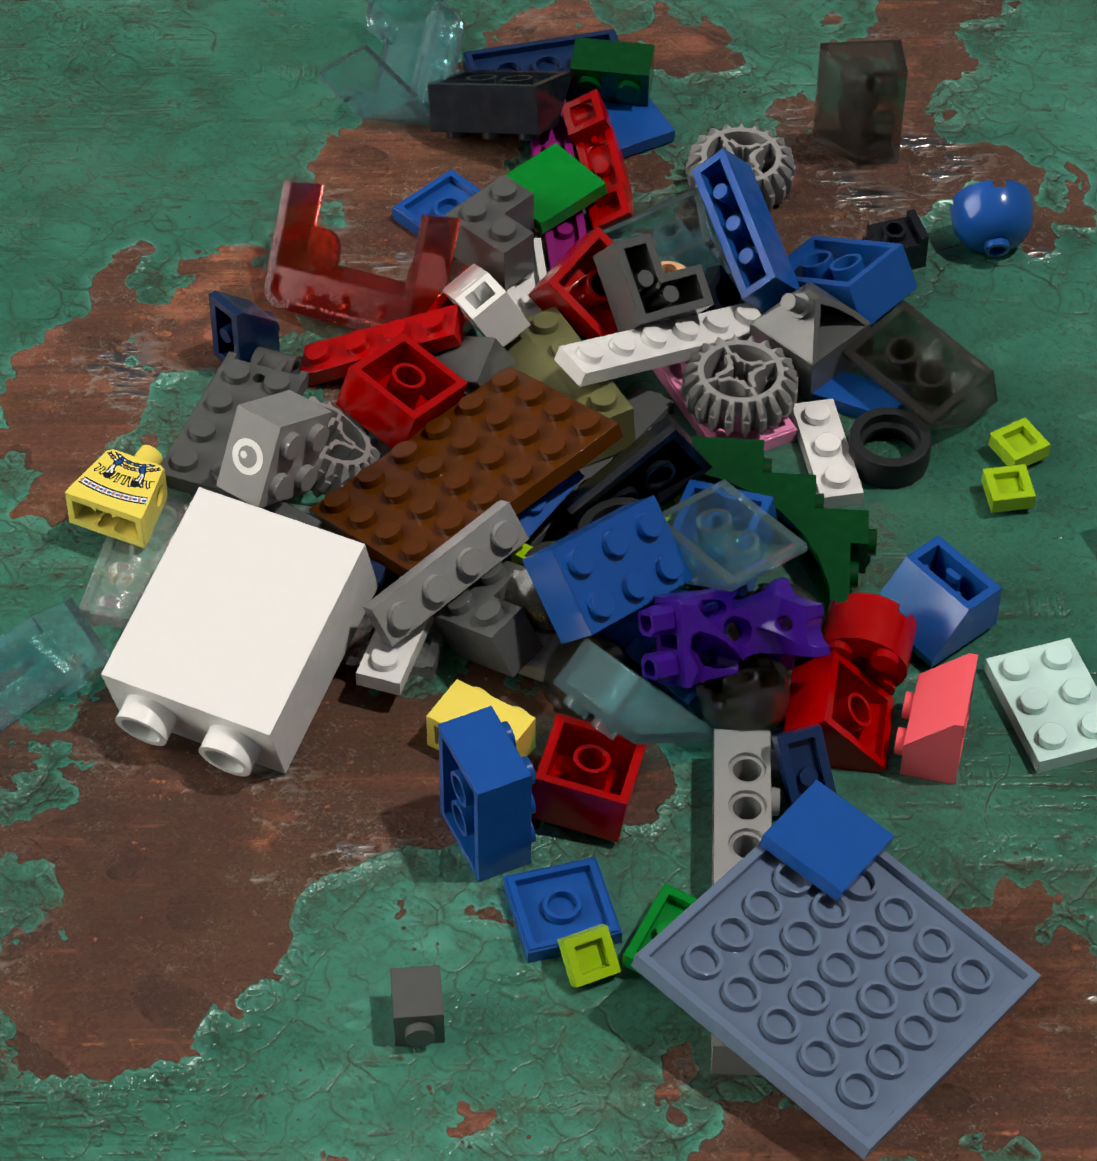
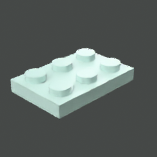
M1071 638L985 659L984 672L1037 774L1097 758V686Z

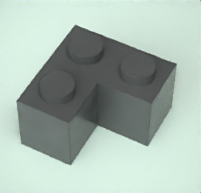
M506 175L501 176L445 214L446 252L469 267L476 264L484 269L505 291L535 271L533 233L534 193Z
M651 233L614 242L593 256L618 332L695 315L714 305L701 264L664 273Z
M504 559L433 615L455 655L510 677H514L543 648L530 623V620L544 607L524 567Z

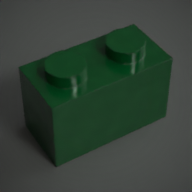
M576 37L570 64L571 82L569 86V99H576L597 89L603 102L648 106L654 76L655 45Z

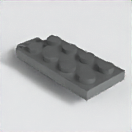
M259 346L255 349L251 361L246 362L238 360L237 353L229 351L161 463V466L165 469L167 487L193 495L201 487L239 500L236 496L216 486L237 406L287 390L303 396L308 388L309 372L301 370V358Z

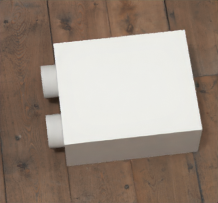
M199 487L101 673L119 710L115 718L117 725L131 736L156 746H164L171 733L202 743L199 748L200 755L213 766L233 775L249 776L255 763L286 774L365 614L363 606L372 600L378 588L365 544Z

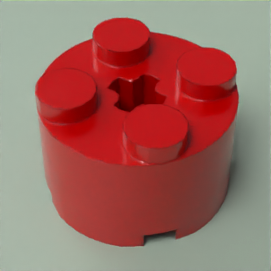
M871 593L848 594L847 601L837 604V599H835L828 606L822 629L823 639L830 646V651L835 649L887 693L893 695L896 687L903 683L907 676L917 632L915 618L911 613L909 618L898 611L899 603L881 595Z

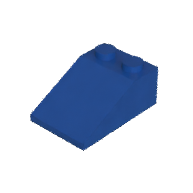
M813 235L788 255L800 287L808 282H812L862 315L871 323V328L877 324V320L890 309L901 305L904 298L917 288L903 244Z

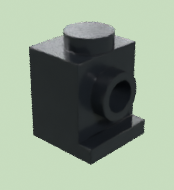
M915 209L908 210L906 217L867 225L866 237H863L862 240L903 244L911 270L926 267L929 236Z

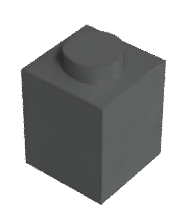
M440 965L390 969L395 1046L425 1047L433 1043H445Z

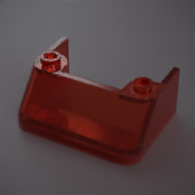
M284 180L264 282L265 297L273 307L357 330L418 315L429 310L443 292L442 290L447 286L461 218L422 214L413 262L409 267L407 280L403 282L340 266L341 242L339 237L331 229L317 226L325 185Z

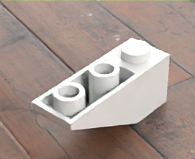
M476 264L471 265L442 289V292L453 304L459 305L465 317L483 337L496 338L503 347L514 341L521 332L531 325L502 286L487 271Z

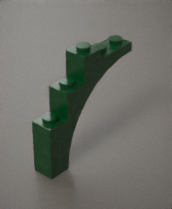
M690 436L713 467L697 481L774 497L779 528L775 539L801 563L816 586L825 614L829 604L837 599V604L847 601L850 588L857 589L859 573L866 572L867 555L876 556L877 529H869V511L824 508V493H816V475L772 473V458H764V440Z

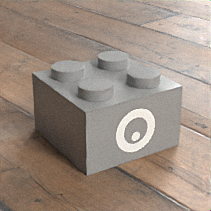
M291 390L239 404L236 409L216 486L259 508L310 492L318 476V470L315 465L329 437L328 425L332 411Z

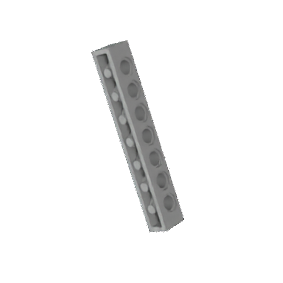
M714 729L712 754V885L760 843L763 834L772 826V816H779L780 787H771V778H779V767L775 750H771V731ZM711 1033V1074L761 1075Z

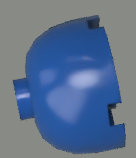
M988 180L969 185L957 192L953 197L954 205H950L951 221L956 236L966 248L978 253L986 254L990 257L1006 255L1026 239L1032 228L1033 203L1029 189L1025 185L1012 180H1006L1007 187H993V181Z

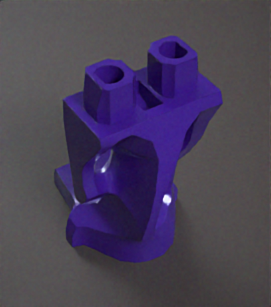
M783 577L771 581L764 590L738 600H733L737 595V587L734 586L653 596V606L637 613L638 629L642 636L656 637L657 652L643 655L641 659L642 676L646 679L659 681L661 684L691 688L693 685L703 681L737 674L738 662L754 654H766L769 656L773 666L783 669L794 668V655L804 657L830 655V646L823 639L821 631V621L824 615L823 604L795 594L788 578ZM728 623H734L737 628L739 638L735 642L724 632V628ZM710 650L712 653L711 661L703 665L701 662L702 655Z

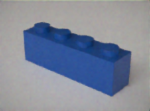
M723 148L691 172L742 300L765 313L778 304L783 295L786 293L792 294L800 288V285L751 166Z

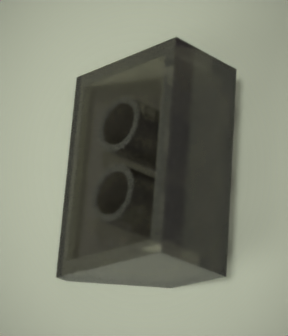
M901 39L820 43L812 133L814 141L857 165L898 163L908 76Z
M905 300L842 351V355L846 360L931 429L967 427L998 401L994 371Z

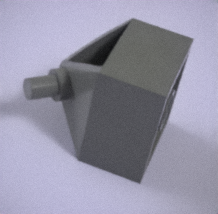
M808 282L792 294L786 293L783 295L778 304L750 323L749 337L752 335L756 343L769 340L771 349L782 348L783 355L787 358H792V364L798 376V394L811 401L812 393L843 371L851 373L869 360L871 323L812 282Z

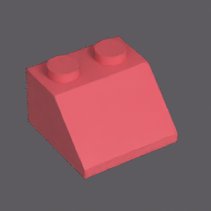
M968 653L919 674L915 693L906 691L901 718L907 719L909 722L907 728L898 727L894 746V754L902 755L901 775L955 785L970 714L978 661L977 654Z

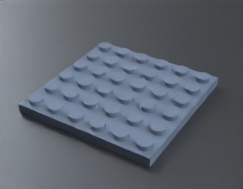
M759 844L635 955L631 964L636 971L863 1160L1027 996L1042 976L886 851L837 902Z

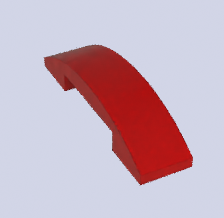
M595 89L565 103L562 113L568 136L576 146L580 163L606 183L607 194L587 206L593 229L599 226L602 230H605L633 217L634 204L631 185L619 142L601 95Z

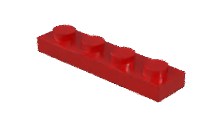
M454 304L407 318L396 319L367 329L356 330L334 338L316 341L304 346L301 370L309 372L308 387L346 377L349 367L403 332L430 354L461 346L465 315L459 305Z

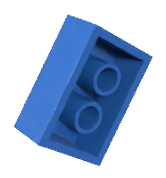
M654 495L624 505L522 560L561 644L591 636L651 603L653 596L667 594L693 579Z
M492 706L438 724L441 814L478 882L530 864L531 843L536 841L535 830L531 822V814L536 812V804L532 795V784L536 783V774L530 759L527 756L521 757L517 751L516 739L510 724L507 721L501 722Z

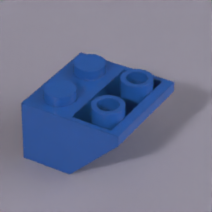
M938 535L904 558L879 595L899 603L898 611L907 618H909L910 613L913 615L917 622V632L912 652L932 668L997 623L1002 587Z

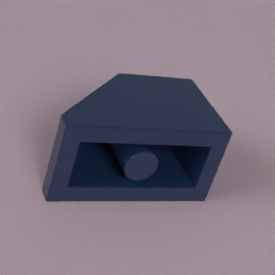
M216 290L208 294L214 355L223 362L230 351L237 353L238 360L250 362L255 349L259 346L280 352V326L272 313L263 311L248 299Z

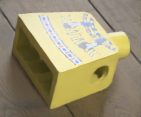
M142 445L134 456L114 449L107 450L65 492L69 523L145 548L167 500L165 469L160 465L163 461L162 454L150 445Z

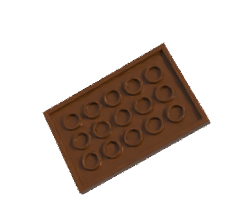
M509 366L496 373L492 379L474 392L461 398L457 404L439 417L430 420L409 441L398 443L390 452L370 466L363 468L358 475L349 480L343 487L328 493L323 500L311 507L309 511L312 517L322 522L320 527L331 533L365 544L370 558L388 567L396 574L403 576L499 500L510 502L514 512L518 515L623 438L618 422Z

